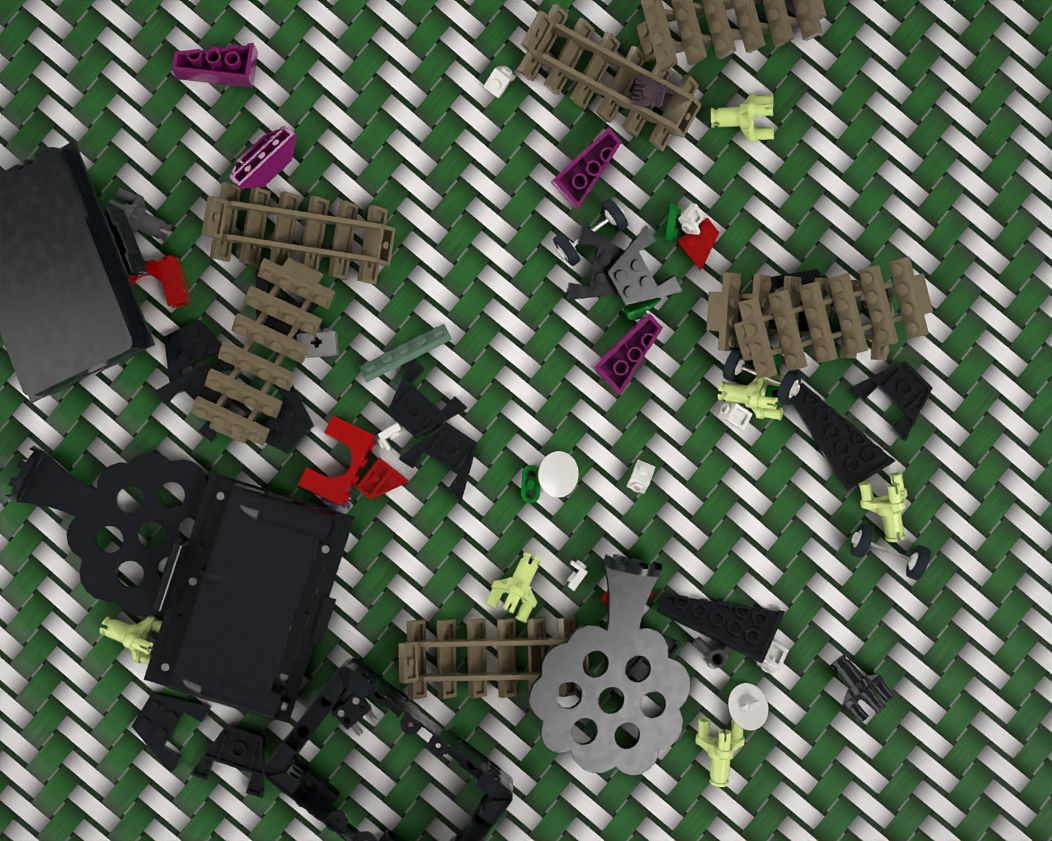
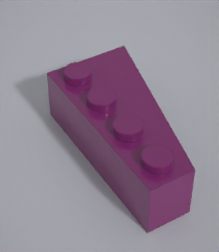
M247 43L245 46L230 45L228 48L211 47L209 50L176 51L174 53L172 71L179 80L253 88L258 51L254 43Z
M610 128L551 181V184L575 210L579 209L622 143Z
M651 314L644 315L591 367L616 394L621 395L663 327Z

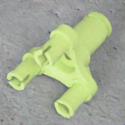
M749 94L747 99L740 104V107H724L715 110L711 108V127L740 126L749 142L767 139L774 140V127H754L755 116H773V94L760 96Z
M774 375L771 378L782 382L784 376ZM757 377L749 385L729 382L727 384L726 382L720 383L718 391H722V394H718L719 400L723 401L724 399L728 402L745 404L746 407L753 410L756 418L759 419L772 418L781 420L783 416V408H777L776 402H778V398L765 396L768 385L778 387L780 385L764 378L758 379Z
M902 472L889 474L891 484L887 485L889 493L879 497H873L871 481L860 482L861 507L881 515L884 534L886 535L885 540L897 542L896 536L903 540L905 534L903 533L901 512L906 507L904 499L908 495L907 489L904 488Z
M526 552L523 553V558L520 559L512 577L493 582L492 590L485 602L486 605L496 609L502 594L506 592L509 595L502 609L507 611L511 604L508 612L513 614L519 600H521L522 605L515 618L523 623L527 622L532 608H535L537 604L531 591L530 583L538 569V563L541 562L535 556L532 563L529 564L528 561L531 554Z
M150 615L138 624L129 625L110 616L106 617L102 624L108 627L107 629L100 628V634L123 643L125 648L131 650L134 662L148 665L152 655L150 653L152 649L148 647H153V643L148 642L152 631L159 633L162 621Z
M699 718L698 734L696 735L695 742L707 751L708 756L711 758L710 784L716 787H726L729 784L730 760L734 756V751L744 746L743 728L739 727L732 719L731 731L725 730V733H723L722 729L719 730V737H711L709 735L711 720L709 718Z

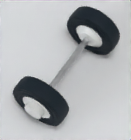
M610 198L603 201L601 208L606 219L591 230L595 232L607 222H610L618 231L627 228L628 221L624 216L623 209L619 205L617 206ZM562 233L553 238V242L557 247L556 251L562 259H565L571 266L580 262V257L575 248L579 244L578 239L572 243Z
M736 347L731 351L724 365L723 378L731 382H735L743 370L756 375L755 370L745 367L746 361H743L740 347ZM790 370L786 373L782 382L771 377H765L764 379L780 385L777 393L778 401L788 405L800 389L802 374L796 370Z
M862 523L854 533L850 553L855 557L862 558L870 546L907 560L906 576L913 580H919L928 568L931 552L927 547L918 545L913 550L911 556L908 557L872 543L874 527L867 523Z

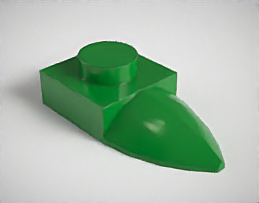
M654 298L623 307L624 313L628 320H638L642 316L647 315L646 311L653 308L662 299Z

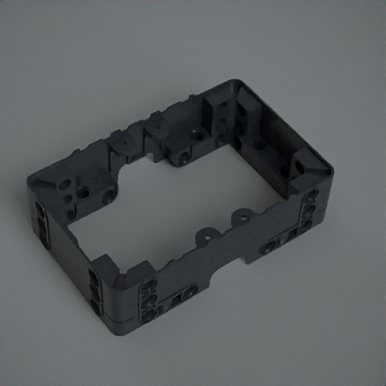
M355 658L347 659L330 677L313 703L274 751L262 771L263 777L345 841H405L389 829L377 840L373 833L369 831L361 832L351 825L348 815L344 811L337 810L332 806L340 796L339 790L296 757L347 688H349L362 699L368 695L382 707H387L395 713L397 718L404 712L405 715L400 722L404 733L413 735L421 727L425 728L432 734L428 742V748L432 754L436 756L450 755L459 762L458 765L476 778L475 785L482 789L485 794L472 811L471 823L462 835H456L450 841H483L513 800V779L510 775L451 730L446 731L421 713L418 705L408 699L405 694ZM323 697H325L331 703H326L323 700ZM412 722L413 726H408V723ZM300 726H306L309 730L308 734L301 733ZM437 743H439V744L441 745L440 748H437V747H436V744H437ZM307 781H313L316 784V788L308 787ZM480 813L479 816L482 817L484 820H479L476 817V815Z

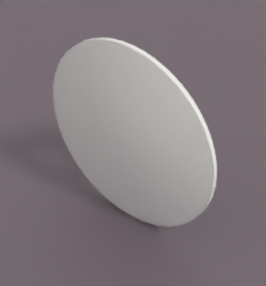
M562 451L552 452L542 460L539 466V483L542 489L552 497L568 495L573 491L578 481L577 464L568 453Z
M749 683L740 684L732 690L729 696L728 707L734 722L745 730L760 728L768 716V703L762 691L757 686Z

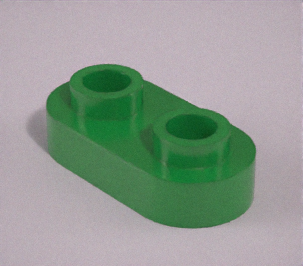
M670 203L664 241L672 242V239L677 237L678 228L675 227V223L681 214L678 204Z
M528 465L522 471L521 497L527 503H534L540 497L539 468L535 465ZM529 471L535 472L534 478L528 477ZM528 490L534 491L533 497L527 496Z

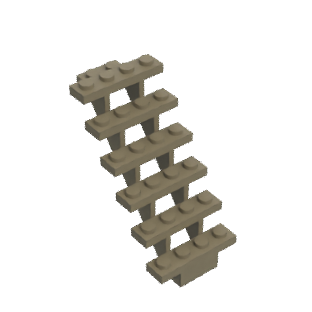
M641 0L646 20L636 27L645 62H652L656 59L659 71L664 72L678 64L676 53L685 52L688 65H694L707 58L705 47L714 46L717 59H723L736 52L734 41L743 40L746 53H752L765 45L763 35L771 33L774 46L780 47L794 39L792 29L800 27L803 40L808 41L823 33L820 20L827 15L823 0H792L797 18L788 16L784 0H702V4L693 3V0H671L674 11L664 9L662 0ZM763 2L768 24L759 22L755 4ZM734 8L740 30L730 28L726 10ZM706 15L711 36L701 34L697 16ZM677 21L682 42L672 41L668 22Z
M553 4L548 15L543 11H538L521 42L527 53L517 71L527 80L533 81L542 65L552 67L544 85L553 94L559 95L568 79L578 81L570 99L579 108L585 109L594 93L604 95L596 113L605 122L611 123L620 107L630 109L631 111L622 127L634 137H638L646 121L656 123L657 125L648 141L657 150L664 151L672 135L684 138L701 107L700 102L694 97L699 85L690 75L684 74L677 87L668 82L673 72L670 68L664 72L659 71L657 63L652 72L642 68L645 58L638 47L632 46L626 58H623L616 54L621 43L612 33L605 32L602 40L597 44L590 40L595 29L585 19L579 18L574 29L571 30L564 26L569 15L559 5ZM558 36L568 38L557 60L548 56ZM583 50L594 52L583 74L574 69ZM609 64L620 66L609 88L600 83ZM636 78L646 80L636 102L626 97ZM662 92L672 94L673 96L662 116L652 111Z
M222 182L219 198L214 196H208L202 235L213 237L209 258L230 262L233 243H242L239 262L251 266H259L262 248H272L270 261L280 266H283L288 257H291V252H301L300 263L316 271L319 270L320 257H331L328 276L340 280H347L350 261L360 262L357 281L373 285L377 283L379 266H390L396 228L386 226L388 210L379 206L369 205L367 222L357 220L359 208L357 204L340 201L337 217L327 216L330 201L317 196H310L308 212L298 211L300 196L281 191L279 206L275 208L269 207L271 191L258 187L251 188L249 203L239 202L242 188L227 182ZM238 210H247L243 237L234 235ZM267 215H277L273 241L263 240ZM296 220H306L302 246L293 244ZM326 224H336L332 250L322 249ZM355 229H365L361 255L351 253Z
M289 257L283 266L265 258L261 262L258 277L275 284L269 294L253 286L249 288L245 304L262 311L256 321L239 313L236 315L231 331L249 340L243 349L227 341L223 342L218 358L236 367L230 376L211 368L208 372L205 386L222 393L216 404L197 396L191 412L199 418L210 421L209 428L244 444L247 439L262 446L266 442L270 429L255 423V420L260 411L277 418L283 401L268 395L272 384L290 391L296 374L282 368L285 357H289L301 364L304 362L309 346L294 340L299 329L313 336L317 335L322 319L307 311L312 302L329 309L335 295V291L320 285L323 273ZM281 287L305 298L306 300L302 307L298 308L277 298ZM270 315L292 325L293 327L288 336L265 326L264 323L267 316ZM256 342L280 353L275 363L250 353L254 343ZM241 370L266 380L267 382L262 390L259 391L238 381ZM228 397L254 408L248 419L224 408Z
M910 257L889 262L893 278L891 282H883L879 265L858 270L863 289L854 292L849 273L828 278L833 297L823 300L819 282L817 281L798 286L803 304L798 307H792L788 289L768 294L772 314L762 316L758 297L738 302L743 321L734 323L743 361L753 359L757 378L760 379L777 375L773 355L781 352L784 355L787 371L807 367L803 347L811 344L814 347L817 363L837 359L838 356L833 339L841 336L844 339L847 355L868 351L864 331L871 328L874 330L878 347L898 343L894 323L901 320L904 322L908 339L928 335L929 332L924 315L933 312L924 273L914 275ZM895 286L901 314L892 317L885 289ZM864 294L871 322L862 325L855 297ZM835 303L841 327L840 331L831 333L825 305ZM800 311L805 312L811 339L801 341L794 313ZM770 319L775 320L781 347L773 349L770 347L764 321Z
M723 272L722 292H709L706 330L719 331L718 350L732 351L736 347L737 338L734 323L738 322L739 299L758 297L762 316L768 315L770 308L768 294H770L772 286L771 276L754 274L753 293L743 294L739 293L741 274ZM784 276L783 290L788 289L792 307L801 306L800 302L802 300L798 286L802 285L801 277ZM815 278V282H819L823 300L830 298L832 292L829 280L826 278ZM851 280L853 292L863 289L861 281ZM890 287L885 290L891 314L893 317L894 308L893 303H891V299L894 294L893 287ZM861 295L855 297L859 316L862 311L861 306H867L866 301H861ZM835 303L825 305L828 321L829 313L831 311V304ZM797 312V313H794V315H795V319H796L797 326H798V329H799V322H798L799 312ZM764 321L767 334L778 335L777 329H767L769 321ZM874 330L872 335H865L866 340H872L870 359L887 360L889 346H877ZM799 331L800 336L811 337L810 331ZM843 336L838 337L841 338L840 358L856 359L857 353L847 355ZM813 344L810 345L809 356H816Z
M545 617L527 619L528 638L516 637V618L498 619V639L486 638V619L484 618L467 620V639H456V619L437 621V640L426 639V620L407 621V642L399 643V683H408V699L411 700L427 697V682L438 681V699L457 697V681H468V698L475 699L487 696V681L498 680L499 698L517 696V680H529L528 688L530 691L532 683L541 675L540 664L546 653V645H557L566 642L570 634L576 629V617L558 618V638L546 637ZM528 645V672L517 671L516 646ZM467 646L468 674L456 671V647ZM486 646H497L498 673L487 672ZM426 647H437L438 674L426 673ZM589 653L583 660V669L587 675H589ZM566 682L559 687L560 697L577 694L576 683Z

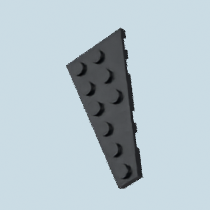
M800 383V389L791 401V404L845 491L850 490L896 461L868 439L865 434L846 418L838 414L834 408L825 403L804 383Z
M664 593L656 612L760 663L764 662L785 611L780 610L772 611L767 608L748 607V605L721 601L713 602L702 598L693 599L688 598V596Z

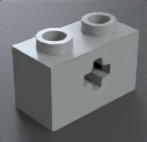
M332 328L321 329V332H318L316 336L302 331V334H296L297 341L309 346L306 358L339 356L338 333L332 331ZM317 339L322 341V344H319V347H317L313 343L317 342Z

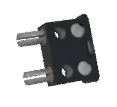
M354 692L337 705L332 712V716H336L347 730L351 727L358 736L363 733V730L356 722L364 715L372 723L378 720L371 711V704Z

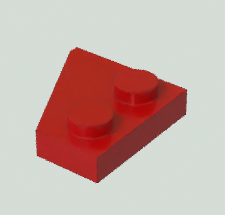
M706 218L698 225L701 231L699 235L686 234L677 241L699 270L703 268L719 234V231L709 218Z
M379 458L356 488L369 499H374L408 483L409 480L382 458Z

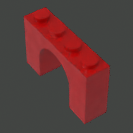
M174 255L162 257L163 260L145 261L148 273L142 276L129 277L133 287L135 282L144 276H156L163 285L169 307L176 308L191 304L181 260L174 257Z
M332 416L324 434L343 443L351 450V466L345 474L335 478L323 476L306 467L298 486L342 507L343 503L347 504L351 493H349L351 486L355 487L360 476L357 474L360 468L364 469L368 459L366 456L368 452L374 450L377 442L374 441L375 436Z

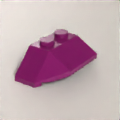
M284 125L278 130L263 135L236 161L232 174L229 176L230 180L240 188L265 187L292 161L296 134Z

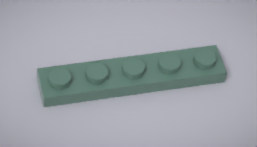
M445 324L366 362L359 368L367 383L452 340Z

